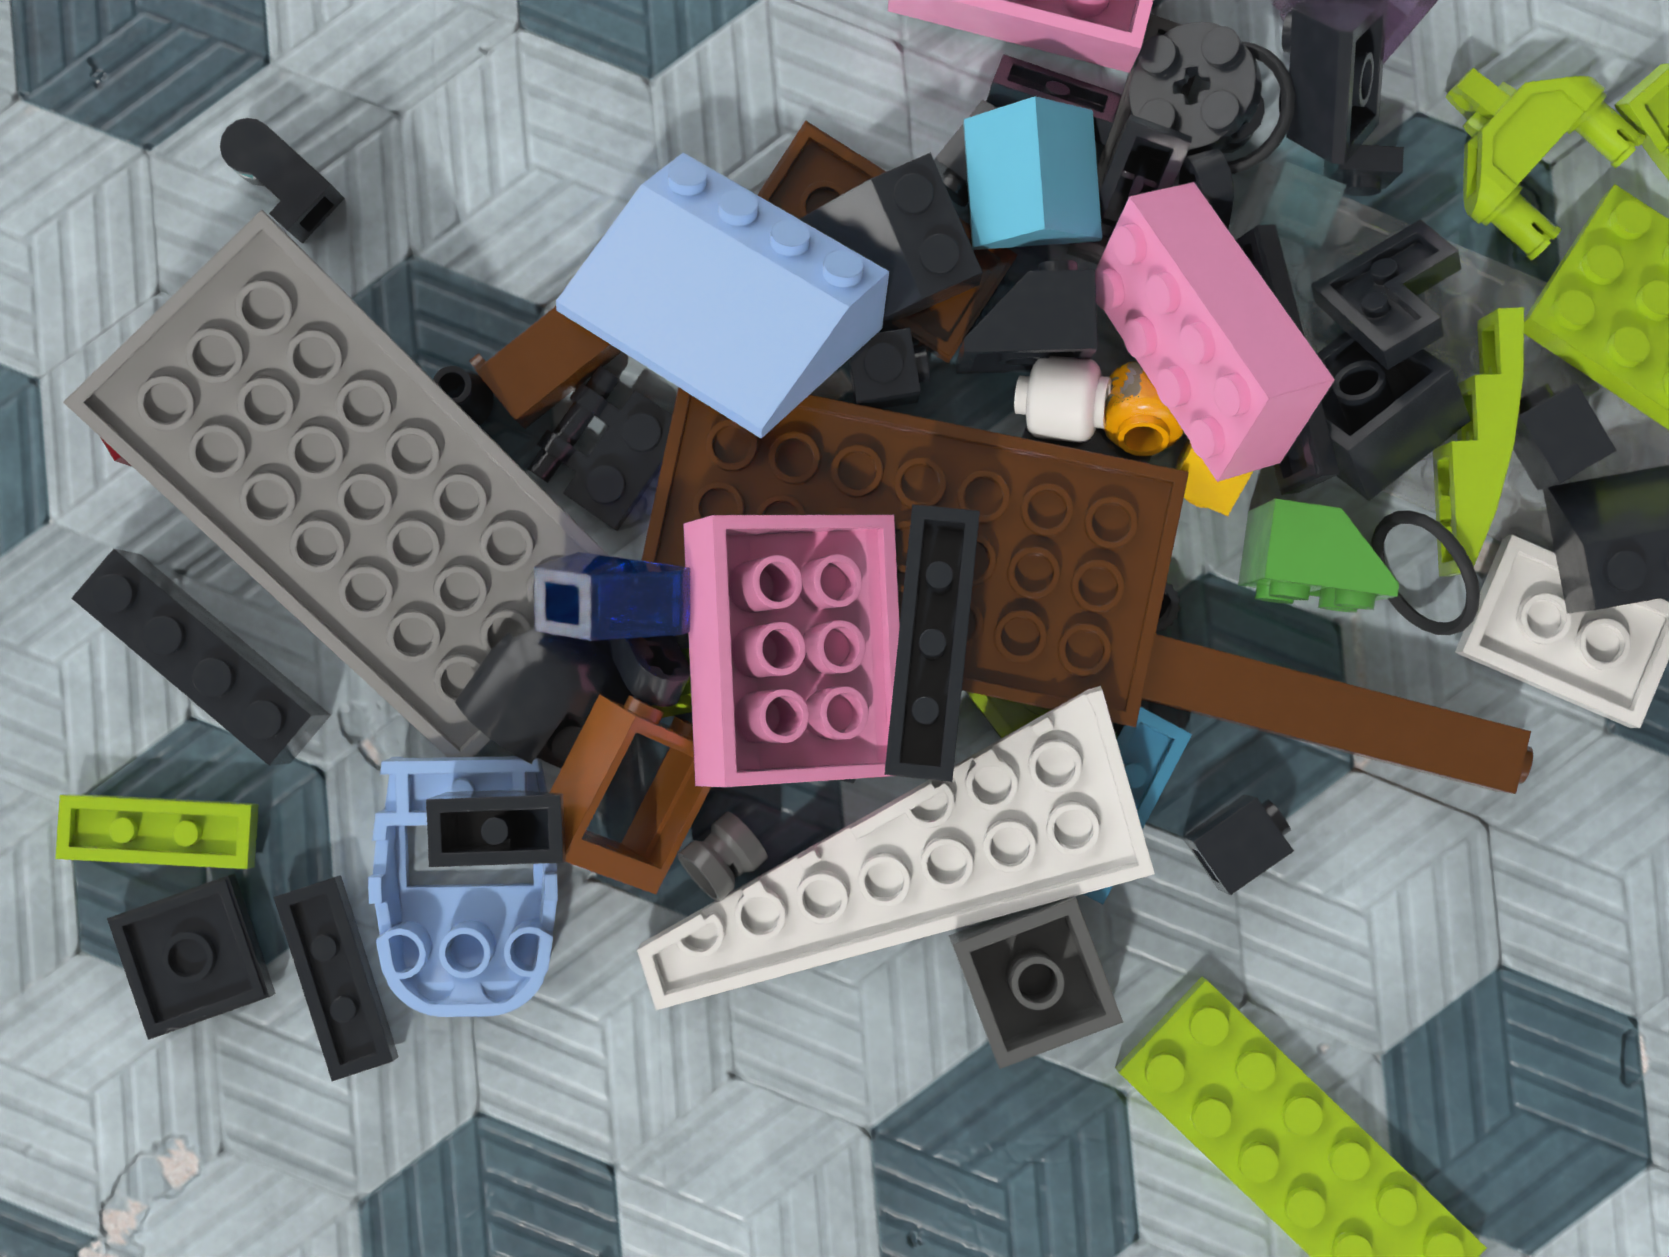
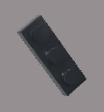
M341 875L273 897L331 1081L396 1060L399 1056Z

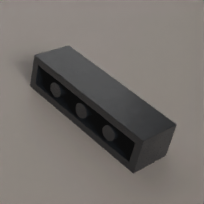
M912 504L884 775L953 782L980 511Z
M113 548L71 598L269 766L291 763L331 716V714L141 554Z

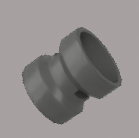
M725 812L711 824V833L704 841H691L677 853L678 859L686 872L716 902L722 901L734 890L735 878L744 872H755L768 860L766 851L760 841L738 817L730 812Z

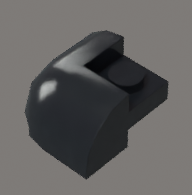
M556 617L555 624L536 626L516 637H513L509 632L489 652L455 703L475 727L511 754L532 764L535 758H539L562 769L599 695L622 705L625 704L629 695H634L626 687L606 645V638L578 623Z

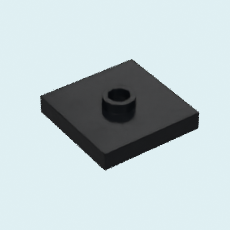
M235 874L107 918L148 1040L276 994Z

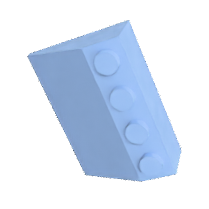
M682 153L641 184L556 300V311L759 438H762L882 329L889 271L689 155Z

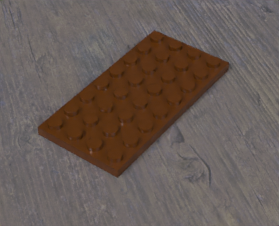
M678 387L629 620L688 632L684 523L712 515H894L900 623L912 504L980 511L962 691L1053 710L1084 691L1101 686L1111 722L1136 727L1189 472L813 395L806 397L764 437L759 438Z

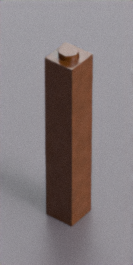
M1155 634L1142 696L1143 701L1495 792L1516 794L1518 784L1524 783L1530 773L1533 763V749L1528 746L1531 735L1529 730Z

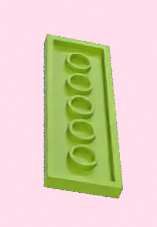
M1203 976L1198 979L1115 1067L1120 1075L1310 1257H1479L1487 1249Z

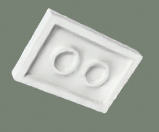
M1508 535L1503 537L1480 591L1479 608L1474 621L1464 630L1455 653L1624 726L1640 728L1669 660V602L1660 598L1605 609L1567 614L1555 553L1514 535Z

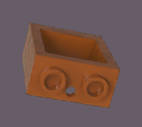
M599 695L549 792L563 793L565 862L656 895L711 787L695 786L692 723L674 716L669 726L660 722L664 715L663 711L634 696L629 695L625 704L622 705ZM637 732L669 746L670 749L622 843H619L586 829Z

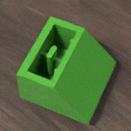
M1275 498L1248 511L1238 586L1256 588L1255 599L1293 604L1294 600H1309V596L1319 597L1318 608L1357 613V609L1374 610L1375 601L1398 596V581L1342 508Z

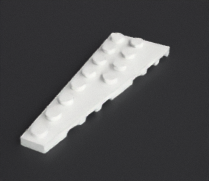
M1101 686L1084 691L954 765L953 782L928 780L735 889L722 901H714L642 942L637 952L655 1009L667 1008L1154 875V869Z

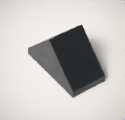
M1130 114L1116 140L1099 188L1102 236L1111 237L1130 196L1173 186L1191 145L1192 136Z

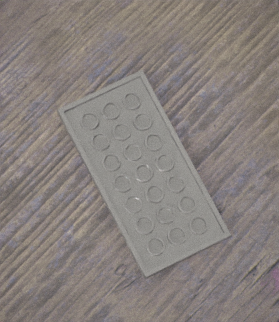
M263 210L259 211L63 401L69 409L446 757H474L491 740L466 718L457 707L455 701L489 652L509 632L513 637H516L536 626L555 624L557 617L578 623L600 634L614 620L617 611L627 607L633 601L636 582Z

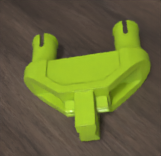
M1472 68L1445 97L1467 119L1462 127L1471 136L1470 140L1464 145L1463 200L1467 215L1477 224L1482 223L1484 226H1487L1491 222L1527 254L1526 257L1530 260L1535 259L1551 244L1549 240L1555 239L1562 229L1558 225L1555 226L1519 193L1523 188L1519 183L1566 132L1570 134L1575 130L1611 162L1610 165L1617 168L1636 150L1635 146L1638 147L1643 143L1646 136L1642 132L1639 133L1604 101L1607 97V94L1604 92L1605 87L1590 76H1573L1525 82L1516 90L1505 82L1496 86L1479 71Z

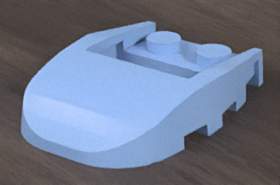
M517 756L391 757L382 761L380 775L389 774L385 808L375 813L372 841H376L373 875L368 877L369 904H375L380 936L376 939L381 970L387 979L388 986L407 1006L420 1013L436 1017L497 1016L521 1007L539 990L549 968L558 901V863L533 864L534 883L409 885L407 826L427 825L426 799L445 792L490 790L547 792L541 759L535 758L532 764Z

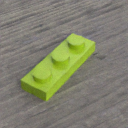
M62 794L59 795L55 859L250 869L255 867L259 804Z

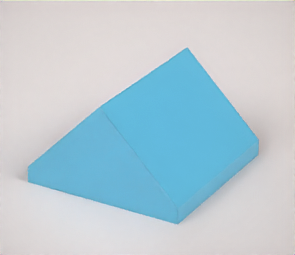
M1034 96L964 119L963 128L973 250L1096 242L1102 240L1093 110Z

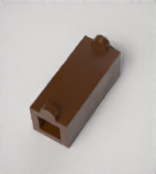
M555 306L489 360L486 361L478 353L469 362L511 416L526 429L574 391L579 383H584L589 379L599 365L604 367L622 351L556 311Z

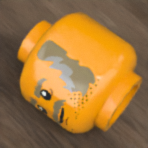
M1138 361L1128 362L1115 369L1109 376L1111 378V392L1105 401L1104 419L1106 420V428L1104 431L1107 438L1125 452L1136 456L1155 455L1174 445L1183 435L1184 431L1169 408L1161 402L1156 388Z

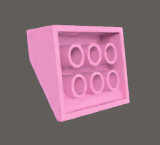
M712 515L684 523L695 786L736 787L891 776L884 775L900 628L894 515Z

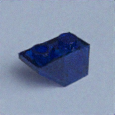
M576 552L535 566V631L584 640L686 634L690 632V568Z

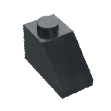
M521 790L445 792L426 799L429 867L564 863L566 861L563 793Z

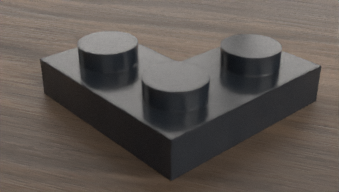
M1420 219L1313 282L1311 288L1314 301L1388 370L1444 337L1441 317L1417 296L1461 270L1459 250Z

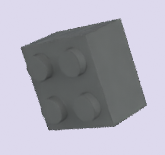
M1076 897L1000 916L949 935L999 1069L1123 1023Z

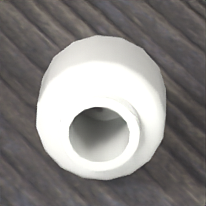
M1052 355L1048 359H1038L1032 367L1030 376L1018 377L1014 401L1015 414L1026 415L1027 428L1036 438L1078 443L1087 442L1093 436L1096 428H1106L1104 411L1105 401L1111 392V378L1102 376L1100 367L1091 359Z

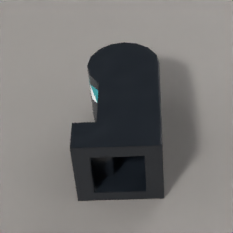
M243 118L236 120L222 134L220 151L227 165L252 185L265 186L281 200L269 214L302 244L345 199L329 181L272 129L258 119Z

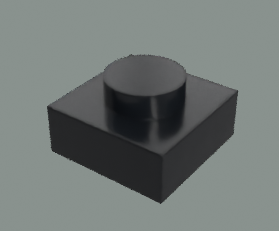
M1361 145L1345 165L1331 164L1324 160L1323 185L1342 186V193L1350 196L1377 195L1381 193V189H1386L1403 173L1404 147Z

